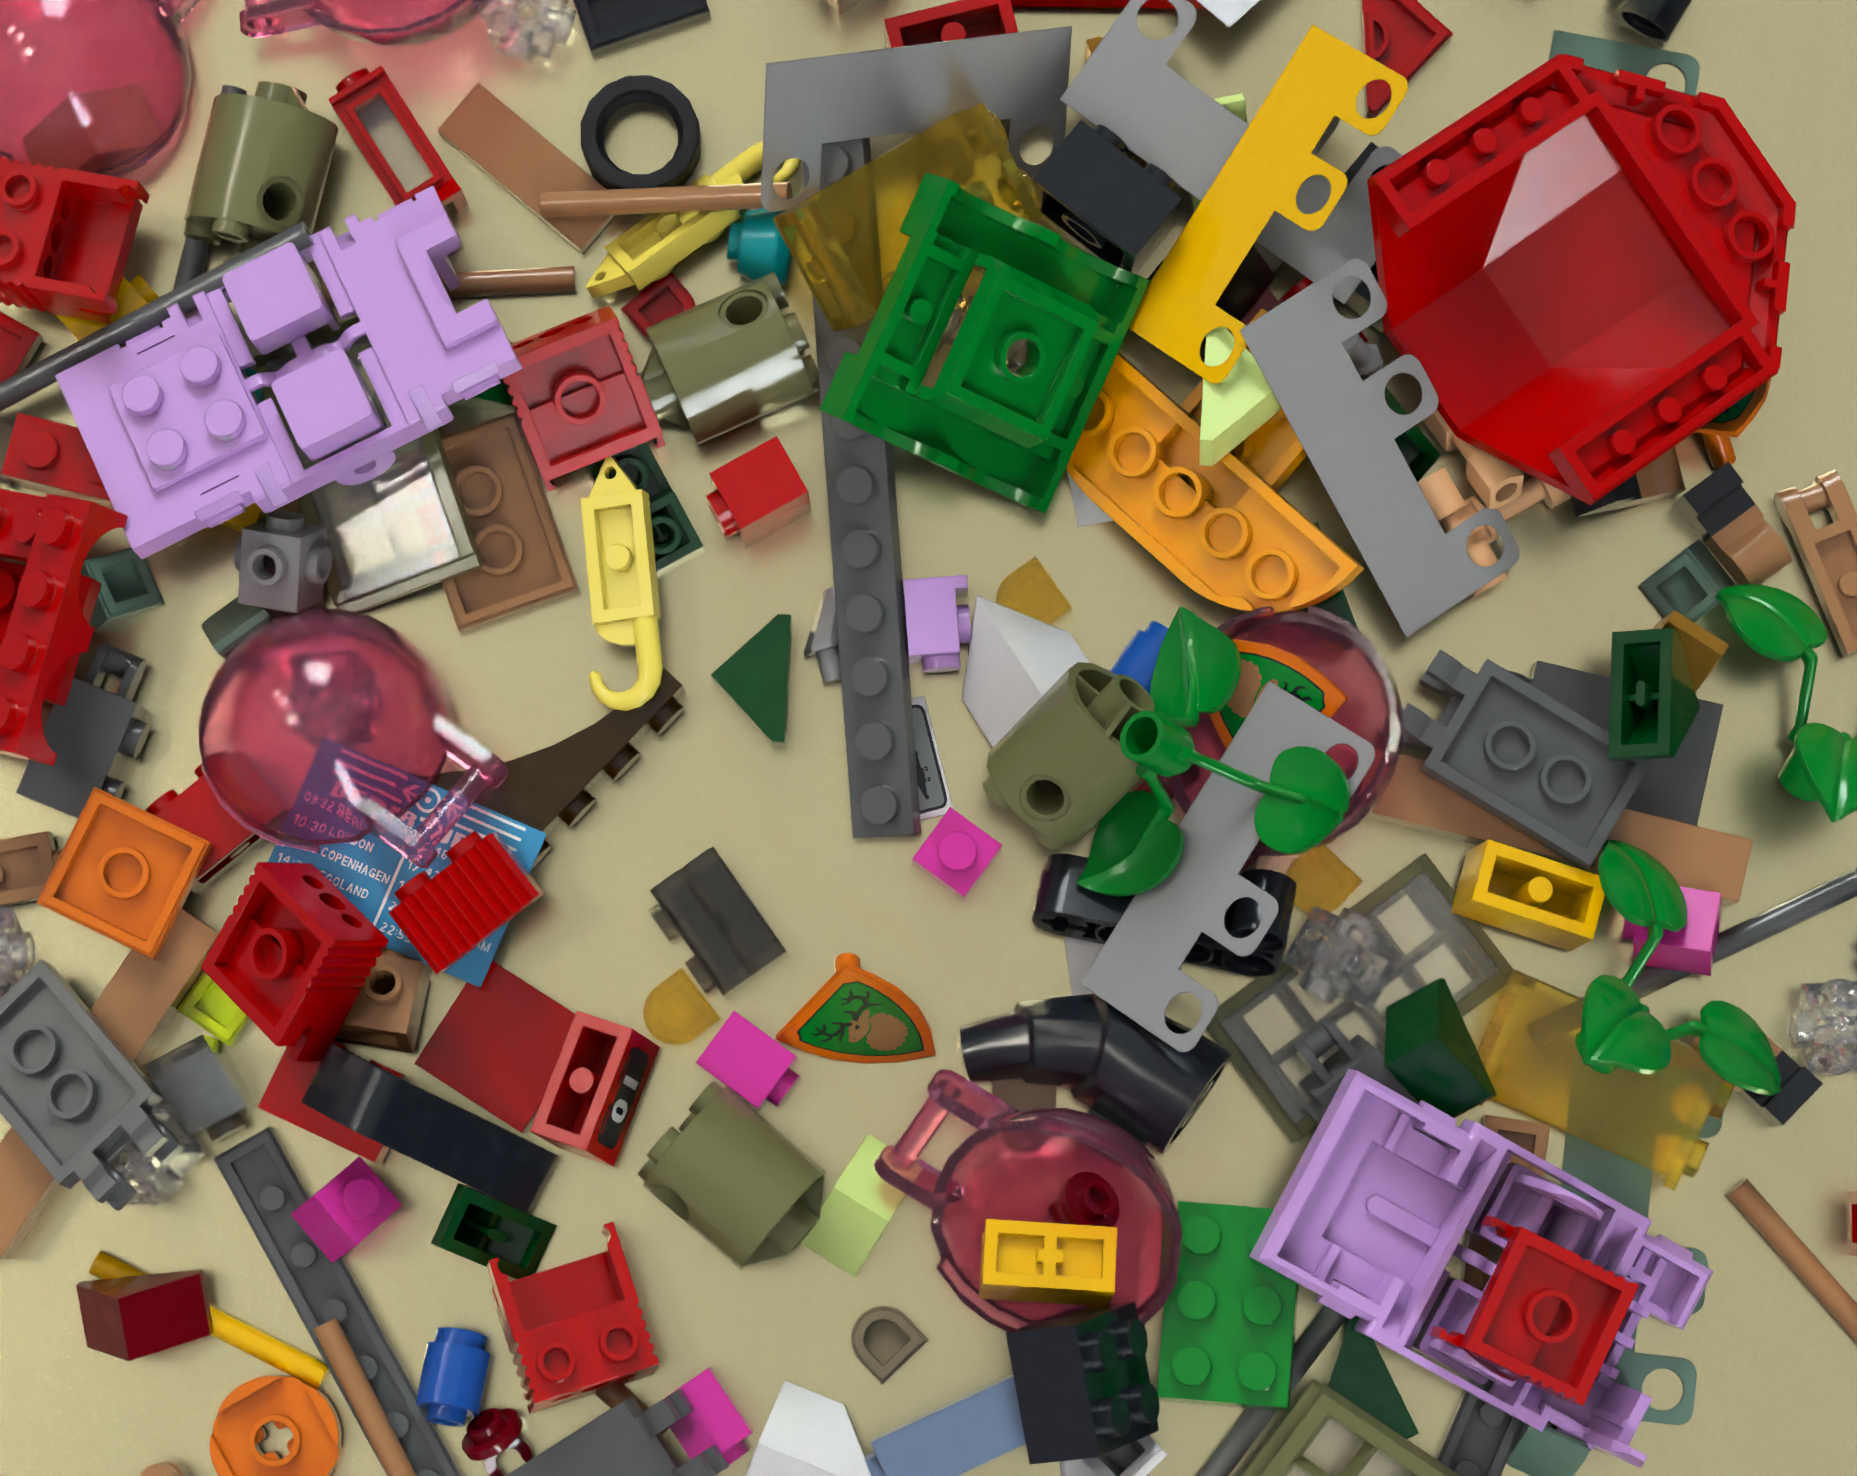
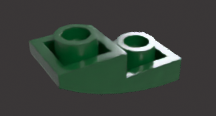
M647 442L612 455L637 489H642L649 493L656 572L701 548L703 544ZM605 459L587 465L595 481ZM612 470L609 473V479L616 476V470Z

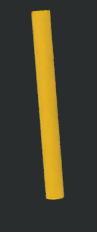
M102 1250L96 1256L89 1271V1274L99 1279L149 1275ZM210 1306L214 1329L211 1334L212 1336L320 1389L329 1372L325 1363Z

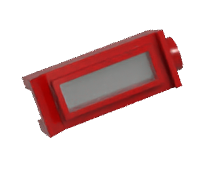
M382 65L372 72H369L367 68L357 70L337 84L335 89L338 93L328 98L336 116L394 206L410 198L416 201L415 194L431 186H434L443 206L452 202L456 210L459 211L468 205L462 189L445 166Z

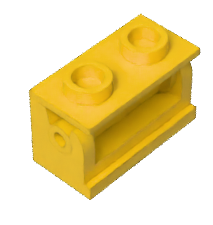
M986 1219L985 1230L982 1233L979 1299L1089 1306L1109 1305L1115 1293L1118 1227Z

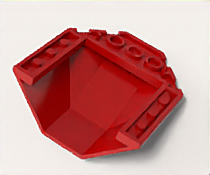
M1557 54L1367 179L1378 284L1387 300V310L1382 317L1383 331L1400 356L1413 355L1420 361L1438 395L1437 410L1454 435L1545 483L1592 505L1778 373L1782 354V347L1777 346L1779 316L1786 312L1790 263L1785 262L1788 231L1794 228L1796 202L1724 98L1704 92H1699L1693 96L1665 88V81L1622 69L1611 73L1584 65V59L1568 54Z

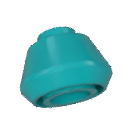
M764 208L747 211L744 223H731L727 260L738 261L737 273L754 281L774 272L780 285H785L793 253L796 215L791 210L770 212Z

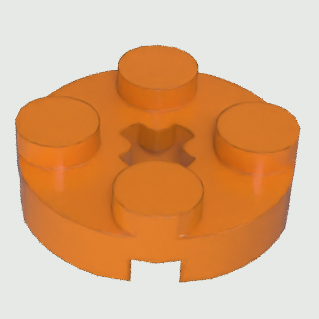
M263 1376L252 1379L237 1387L223 1400L213 1423V1434L210 1436V1456L218 1476H330L341 1458L342 1451L341 1425L333 1405L319 1389L293 1376ZM273 1421L278 1429L288 1427L293 1435V1438L287 1443L290 1453L280 1459L275 1451L264 1454L258 1444L266 1438V1432L263 1427Z

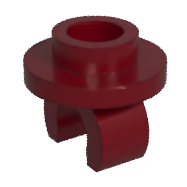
M1079 1172L1065 1181L1060 1191V1200L1052 1203L1048 1207L1052 1223L1114 1227L1119 1219L1120 1205L1114 1189L1104 1178L1092 1172Z
M490 1408L482 1411L480 1416L474 1417L469 1422L466 1429L467 1433L462 1441V1449L469 1459L474 1461L482 1460L489 1476H503L496 1457L505 1449L517 1450L525 1462L532 1459V1451L528 1441L521 1432L523 1427L522 1419L515 1410L509 1408L500 1410Z

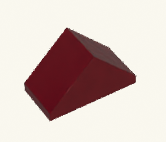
M203 1269L81 1281L76 1285L87 1347L111 1356L132 1361L209 1336L214 1331Z

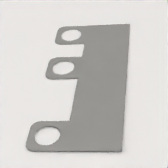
M1130 0L1060 100L1094 125L1100 124L1110 129L1124 141L1130 151L1147 163L1162 169L1180 187L1202 201L1249 124L1166 65L1196 22L1197 13L1194 6L1187 0H1167L1177 11V27L1169 37L1153 40L1144 36L1137 25L1138 11L1148 0ZM1334 116L1313 149V155L1317 156L1337 128L1340 120L1338 117ZM1388 146L1375 149L1347 186L1326 222L1319 229L1307 231L1274 211L1256 241L1312 282H1316L1354 258L1365 261L1369 268H1371L1376 262L1367 179L1371 177L1377 168L1389 165L1403 155ZM1314 175L1306 179L1301 184L1296 195L1298 209L1304 214H1313L1322 209L1330 197V183L1320 175ZM1356 277L1342 279L1336 285L1333 297L1345 304L1362 280Z
M1072 26L766 63L761 180L762 206L767 211L776 212L809 207L817 200L820 193L822 144L914 131H917L916 185L919 187L925 172L930 173L926 163L930 148L934 143L943 138L956 140L960 145L962 153L957 169L944 178L962 185L968 180L972 170L974 124L1010 119L1008 170L1010 174L1015 177L1037 175L1065 140L1067 104L1062 102L1060 98L1068 88ZM1039 125L1047 127L1052 132L1054 138L1053 149L1050 155L1039 164H1027L1021 158L1019 151L1022 137L1032 127ZM788 159H800L807 165L809 170L808 184L798 196L790 199L782 198L777 195L773 187L775 171Z
M1354 258L1239 331L1407 638L1513 567L1519 559L1520 550L1502 514L1497 509L1483 508L1447 533H1444L1394 440L1435 412L1438 406V395L1420 361L1415 356L1408 354L1400 356L1370 377L1362 380L1343 345L1345 341L1381 319L1387 310V300L1368 264L1361 259ZM1346 277L1361 279L1370 291L1371 300L1369 308L1365 314L1356 319L1343 317L1338 313L1333 303L1334 289ZM1398 373H1407L1415 377L1422 390L1419 406L1415 411L1406 415L1397 414L1392 411L1385 400L1386 384L1391 377ZM1483 525L1495 528L1503 540V552L1500 559L1488 567L1475 564L1467 553V540L1470 533L1475 528Z
M1269 681L1219 762L1269 782L1275 759L1286 749L1308 746L1326 753L1337 744H1348L1355 749L1358 756L1357 769L1348 780L1351 797L1374 762L1375 749L1367 740ZM1213 772L1179 824L1184 833L1185 841L1180 860L1175 869L1157 887L1134 896L1080 983L1179 1052L1190 1051L1196 1046L1218 1010L1217 996L1179 970L1202 932L1238 956H1248L1257 949L1279 910L1278 902L1273 896L1239 875L1240 870L1260 840L1254 824V815L1259 801L1265 794L1254 791ZM1243 897L1252 898L1261 908L1260 924L1250 936L1235 938L1225 928L1224 919L1226 911L1237 899ZM1191 993L1200 1001L1202 1009L1200 1020L1191 1031L1184 1034L1174 1033L1167 1027L1165 1022L1166 1007L1176 995Z

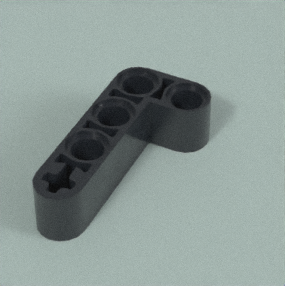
M1052 854L1047 856L1043 861L1034 904L1033 923L1038 928L1049 933L1104 945L1135 895L1109 896L1080 886L1077 881L1088 862L1086 857L1071 854ZM1250 869L1244 871L1241 876L1273 896L1279 906L1275 920L1257 949L1248 956H1238L1202 932L1183 962L1250 976H1269L1278 970L1287 945L1297 884L1291 877L1280 872L1266 869ZM1248 897L1234 901L1225 914L1224 923L1227 932L1235 938H1245L1254 933L1261 921L1262 914L1259 904L1254 899Z
M332 1043L301 1101L303 1104L365 1137L526 1213H530L558 1158V1155L401 1079Z

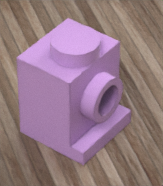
M967 575L903 579L909 663L922 662L923 672H948L961 669L959 643H969L970 639H972L969 604L956 605V597L968 596Z

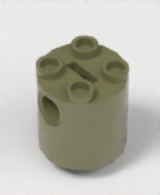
M260 81L257 84L255 96L237 93H221L215 96L184 217L186 225L183 235L189 239L212 245H220L221 239L240 244L239 255L301 221L306 224L313 235L339 131L336 124L325 117L308 111L306 107L307 94L285 84Z
M774 272L645 328L652 348L644 370L639 375L658 421L665 419L689 429L697 445L820 391L818 369L812 356L809 354L801 358L799 352L810 348L802 326L795 312L782 316L780 311L789 307V304Z
M1077 662L1060 677L990 750L987 759V768L990 776L983 782L985 793L995 805L1005 810L1012 809L1024 822L1030 825L1036 839L1046 848L1059 851L1067 843H1077L1142 779L1135 773L1139 764L1128 759L1122 753L1120 735L1125 723L1134 714L1141 711H1154L1155 705L1151 696L1142 685L1127 675H1115L1113 672L1094 663Z
M713 1081L690 1106L689 1111L691 1113L678 1129L682 1133L678 1132L673 1126L670 1127L647 1154L649 1160L637 1175L644 1180L643 1186L742 1271L748 1266L787 1258L804 1240L820 1219L824 1174L826 1171L728 1087L723 1089Z

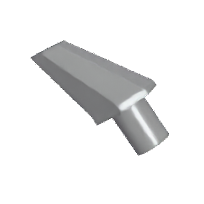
M1359 334L1354 335L1343 343L1362 380L1382 369L1383 359L1377 344H1366Z
M834 586L824 590L804 650V656L816 655L824 684L841 680Z

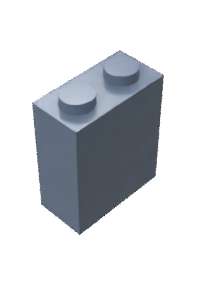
M1013 1373L872 1437L871 1445L875 1452L865 1456V1462L871 1476H958L1025 1445L1026 1441Z

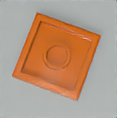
M94 787L36 903L156 960L213 843Z

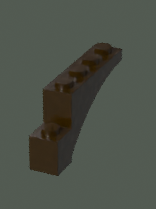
M663 668L660 686L654 696L644 705L628 711L613 710L593 725L552 746L511 761L471 770L410 775L547 834L546 839L562 821L571 827L591 808L596 799L590 792L606 775L615 781L628 770L640 755V752L634 746L651 728L659 735L674 722L684 709V706L678 700L686 692L683 685ZM545 839L533 867L552 847Z

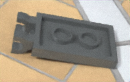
M1439 650L1419 683L1439 695L1451 698L1442 715L1436 722L1417 707L1407 703L1387 736L1408 748L1429 754L1419 771L1586 871L1602 848L1653 759L1624 761L1608 759L1609 732L1489 659H1486L1478 674H1476L1449 654Z
M1538 660L1533 664L1530 678L1509 671L1609 732L1611 678ZM1698 699L1700 709L1675 757L1653 759L1625 809L1697 826L1723 704Z
M41 959L0 998V1113L58 1184L71 1189L77 1182L82 1180L84 1186L96 1201L103 1204L107 1200L113 1209L120 1211L138 1193L110 1163L132 1141L145 1156L150 1158L154 1155L165 1166L185 1147L151 1113L164 1097L51 964Z
M680 1388L645 1411H642L634 1396H630L506 1476H716V1474L729 1467L716 1444L679 1467L674 1461L658 1433L694 1411L688 1398Z

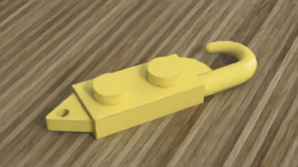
M763 141L749 147L710 177L705 173L689 186L745 184L746 180L762 169ZM793 158L784 161L780 171L773 177V182L789 181L798 171L801 160ZM740 210L650 213L604 247L608 255L586 284V289L593 299L633 285L640 291L651 282L667 276L678 262L700 246L720 237L726 227L741 217Z
M610 456L605 458L589 497L580 499L592 624H594L597 633L608 642L624 647L635 646L637 679L629 690L615 692L604 684L598 671H592L588 678L591 691L600 703L614 710L628 711L641 707L649 701L661 684L663 664L658 619H661L649 493L642 489L638 490L618 461ZM612 470H616V476L609 479V473Z

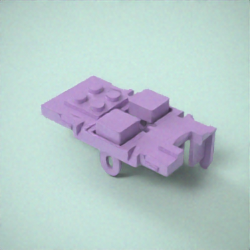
M434 186L415 194L416 201L410 198L377 215L379 219L376 221L369 217L360 222L354 213L344 219L349 229L348 232L337 237L329 226L309 236L314 244L300 252L292 242H288L224 274L222 277L224 287L206 294L202 291L193 295L192 297L197 308L183 313L178 303L167 307L170 318L162 321L163 328L158 325L126 341V346L123 348L116 344L55 375L114 510L128 516L123 530L132 550L141 560L206 527L211 529L245 512V508L254 503L264 513H269L334 480L342 485L351 486L372 480L392 466L396 459L393 450L451 422L454 416L449 405L463 398L468 400L500 384L501 379L523 369L495 310L487 298L457 313L438 273L450 291L462 286L448 258L457 253V249L460 248V236L447 215ZM313 260L342 320L354 314H357L360 322L347 328L338 341L323 344L316 348L312 346L306 334L326 324L330 326L333 332L340 329V326L316 275L307 264ZM229 303H233L248 338L261 354L266 355L291 343L297 357L287 362L276 372H262L247 377L245 369L255 365L256 362ZM367 335L372 347L358 353L392 425L389 428L386 426L366 381L346 354L353 343ZM261 387H272L298 446L310 461L321 460V462L307 469L304 468L272 398H269L259 403L254 392Z
M1349 1068L1249 1255L1250 1258L1318 1294L1317 1302L1348 1319H1352L1354 1316L1359 1317L1354 1328L1357 1332L1376 1340L1379 1344L1541 1432H1543L1547 1422L1558 1426L1557 1431L1588 1444L1587 1448H1590V1451L1595 1447L1640 1469L1647 1456L1628 1445L1653 1398L1609 1378L1616 1380L1620 1371L1615 1369L1624 1349L1626 1347L1632 1349L1636 1340L1632 1339L1631 1336L1641 1317L1647 1319L1650 1314L1670 1326L1684 1330L1714 1272L1693 1260V1252L1663 1235L1658 1234L1654 1238L1646 1232L1652 1223L1650 1219L1487 1127L1465 1119L1461 1126L1457 1127L1455 1118L1421 1100L1418 1105L1363 1073ZM1511 1156H1516L1587 1196L1590 1200L1587 1201L1520 1164L1510 1162ZM1485 1216L1496 1217L1514 1227H1523L1580 1255L1581 1259L1590 1260L1592 1264L1600 1265L1604 1270H1610L1614 1272V1275L1622 1276L1625 1280L1639 1285L1584 1406L1563 1401L1557 1398L1556 1395L1549 1394L1545 1390L1535 1387L1534 1384L1514 1377L1511 1373L1504 1372L1470 1353L1430 1335L1433 1326L1444 1328L1447 1333L1454 1331L1465 1335L1497 1264L1459 1244L1465 1230L1470 1231L1503 1251L1508 1241L1498 1237L1494 1227L1481 1225ZM1452 1255L1490 1276L1482 1292L1462 1280L1449 1276L1451 1272L1445 1268ZM1413 1348L1419 1351L1420 1353L1428 1356L1429 1358L1437 1361L1438 1363L1479 1384H1485L1488 1380L1494 1381V1383L1488 1393L1478 1388L1477 1386L1469 1383L1468 1381L1458 1377L1457 1375L1449 1372L1448 1370L1440 1367L1439 1365L1429 1361L1428 1359L1420 1356L1419 1354L1411 1351L1410 1349Z

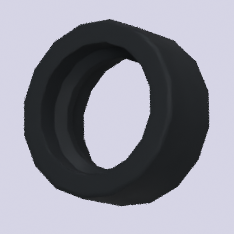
M651 75L625 76L606 84L589 101L581 120V148L592 176L607 190L679 187L692 176L701 155V132L699 121L690 100L672 83ZM632 103H650L662 108L672 117L678 130V145L673 158L663 168L650 174H632L620 169L609 159L604 147V131L609 119L620 108Z

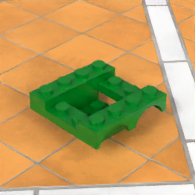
M925 172L899 230L900 233L910 238L858 355L845 351L819 410L1021 505L1045 514L1150 280L1073 246L1061 239V235L974 196L959 187L960 184L950 179ZM972 269L983 273L984 276L933 388L922 385L921 382ZM1024 339L1028 349L1027 359L1019 370L1010 372L1006 364L1007 351L1015 341Z

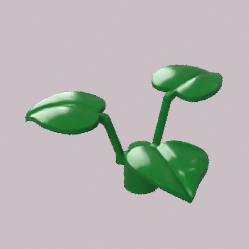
M1742 584L1721 589L1714 598L1723 605L1732 628L1750 648L1762 656L1782 662H1793L1801 658L1804 664L1795 723L1788 734V739L1794 743V747L1779 770L1778 778L1780 783L1790 794L1799 799L1810 802L1819 801L1831 822L1839 821L1857 811V735L1851 739L1848 733H1840L1825 724L1807 723L1818 662L1817 654L1813 649L1821 647L1828 637L1823 622L1806 603L1778 588L1757 584Z
M1178 608L1159 651L1150 686V696L1155 705L1154 711H1141L1134 714L1125 723L1120 735L1122 753L1128 759L1139 764L1135 773L1146 780L1154 794L1143 790L1128 792L1100 820L1093 838L1088 862L1077 881L1080 886L1096 893L1117 897L1144 893L1166 880L1179 862L1184 848L1185 837L1182 829L1176 823L1168 820L1174 812L1175 805L1157 774L1164 777L1174 776L1185 772L1192 764H1195L1247 788L1265 794L1259 801L1254 815L1256 832L1265 845L1284 854L1302 853L1319 844L1343 821L1344 813L1349 808L1350 786L1347 776L1331 756L1316 748L1297 746L1282 751L1273 763L1269 782L1255 778L1195 750L1193 739L1184 728L1195 727L1199 722V713H1216L1229 702L1239 683L1241 657L1236 644L1228 635L1207 623L1187 608Z
M1606 839L1598 860V873L1604 894L1610 904L1625 919L1638 926H1647L1648 937L1622 980L1615 976L1600 975L1587 987L1582 1008L1581 1031L1577 1033L1575 1038L1576 1048L1582 1057L1583 1064L1590 1066L1601 1074H1610L1618 1067L1641 1074H1656L1664 1070L1670 1063V1042L1692 1035L1700 1038L1699 1052L1704 1062L1721 1078L1751 1092L1769 1096L1778 1094L1782 1090L1780 1087L1781 1076L1771 1045L1756 1021L1739 1007L1725 1001L1713 1000L1701 1008V1022L1692 1020L1665 1030L1663 1025L1649 1013V1007L1641 1004L1631 987L1663 937V928L1678 932L1686 925L1687 905L1678 883L1658 860L1633 845Z

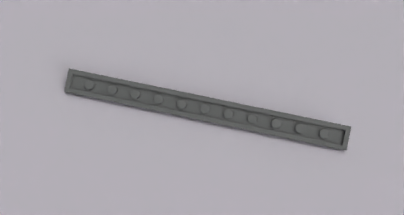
M870 137L822 144L820 193L817 200L811 206L806 207L821 405L845 351L858 355L882 301ZM802 161L805 189L809 181V170ZM821 411L853 838L920 834L921 823L893 446L891 443Z

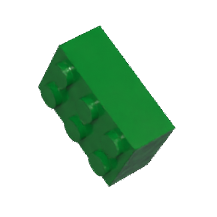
M1172 1200L1157 1394L1160 1401L1287 1412L1290 1409L1299 1284L1249 1257L1274 1208Z

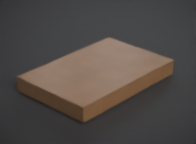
M512 412L441 437L483 565L441 582L458 631L462 633L580 592L533 455L516 413ZM419 449L398 457L411 495L432 488ZM437 502L416 509L429 547L449 540ZM444 550L434 552L435 555H432L436 567L448 563Z

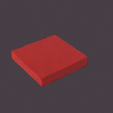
M492 961L481 988L468 982L465 984L414 1064L524 1134L537 1114L575 1013Z

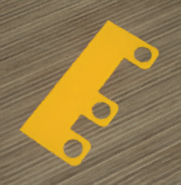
M1312 25L1147 286L1128 329L1213 384L1222 382L1228 376L1247 346L1239 331L1246 325L1215 304L1274 211L1307 231H1315L1323 226L1346 190L1347 177L1342 171L1313 155V149L1334 116L1369 136L1382 132L1407 93L1408 82L1406 78L1317 26ZM1373 80H1385L1390 85L1392 91L1388 107L1375 118H1363L1359 115L1356 108V101L1360 91ZM1311 176H1325L1331 185V193L1327 203L1316 213H1302L1296 204V195L1301 184ZM1215 328H1228L1234 337V347L1230 356L1218 366H1207L1200 357V347L1203 339Z

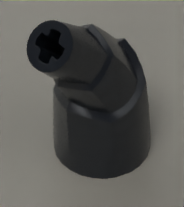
M1094 993L1018 1002L1013 1011L962 1025L960 1029L964 1063L972 1083L1022 1077L1026 1083L1069 1087L1076 1100L1107 1118L1162 1155L1167 1152L1193 1118L1232 1056L1231 1052L1203 1035L1193 1049L1187 1052H1179ZM1165 1016L1166 1025L1172 1032L1184 1034L1192 1030Z

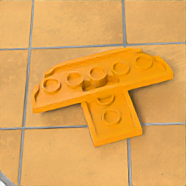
M1261 308L1260 311L1255 315V317L1250 321V323H1252L1259 317L1263 316L1268 311ZM1247 345V346H1246V349L1251 353V351H1250V349H1249V347H1248V345ZM1118 352L1066 469L1078 487L1091 501L1178 579L1208 600L1228 608L1248 613L1280 614L1304 609L1328 599L1352 582L1364 570L1357 561L1277 492L1307 456L1281 406L1278 413L1213 466H1199L1203 379L1184 402L1178 405Z

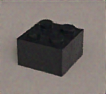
M1080 120L1034 177L1030 207L1093 256L1137 274L1176 225L1182 197L1175 193L1178 185L1159 167L1148 163L1143 168L1124 154L1128 149L1127 145L1107 127L1098 124L1093 130Z
M1135 1301L1069 1309L1006 1333L1030 1464L1101 1457L1159 1431L1157 1421L1160 1410L1159 1397L1156 1389L1150 1383L1145 1356L1148 1346L1147 1332L1144 1324L1138 1318Z

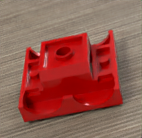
M0 489V557L27 562L26 565L0 560V754L54 766L57 753L52 751L44 736L41 718L42 703L66 705L82 652L88 653L95 628L89 624L102 584L93 578L82 575L81 570L87 554L95 542L110 530L125 528L127 515L92 501L48 493L46 497Z

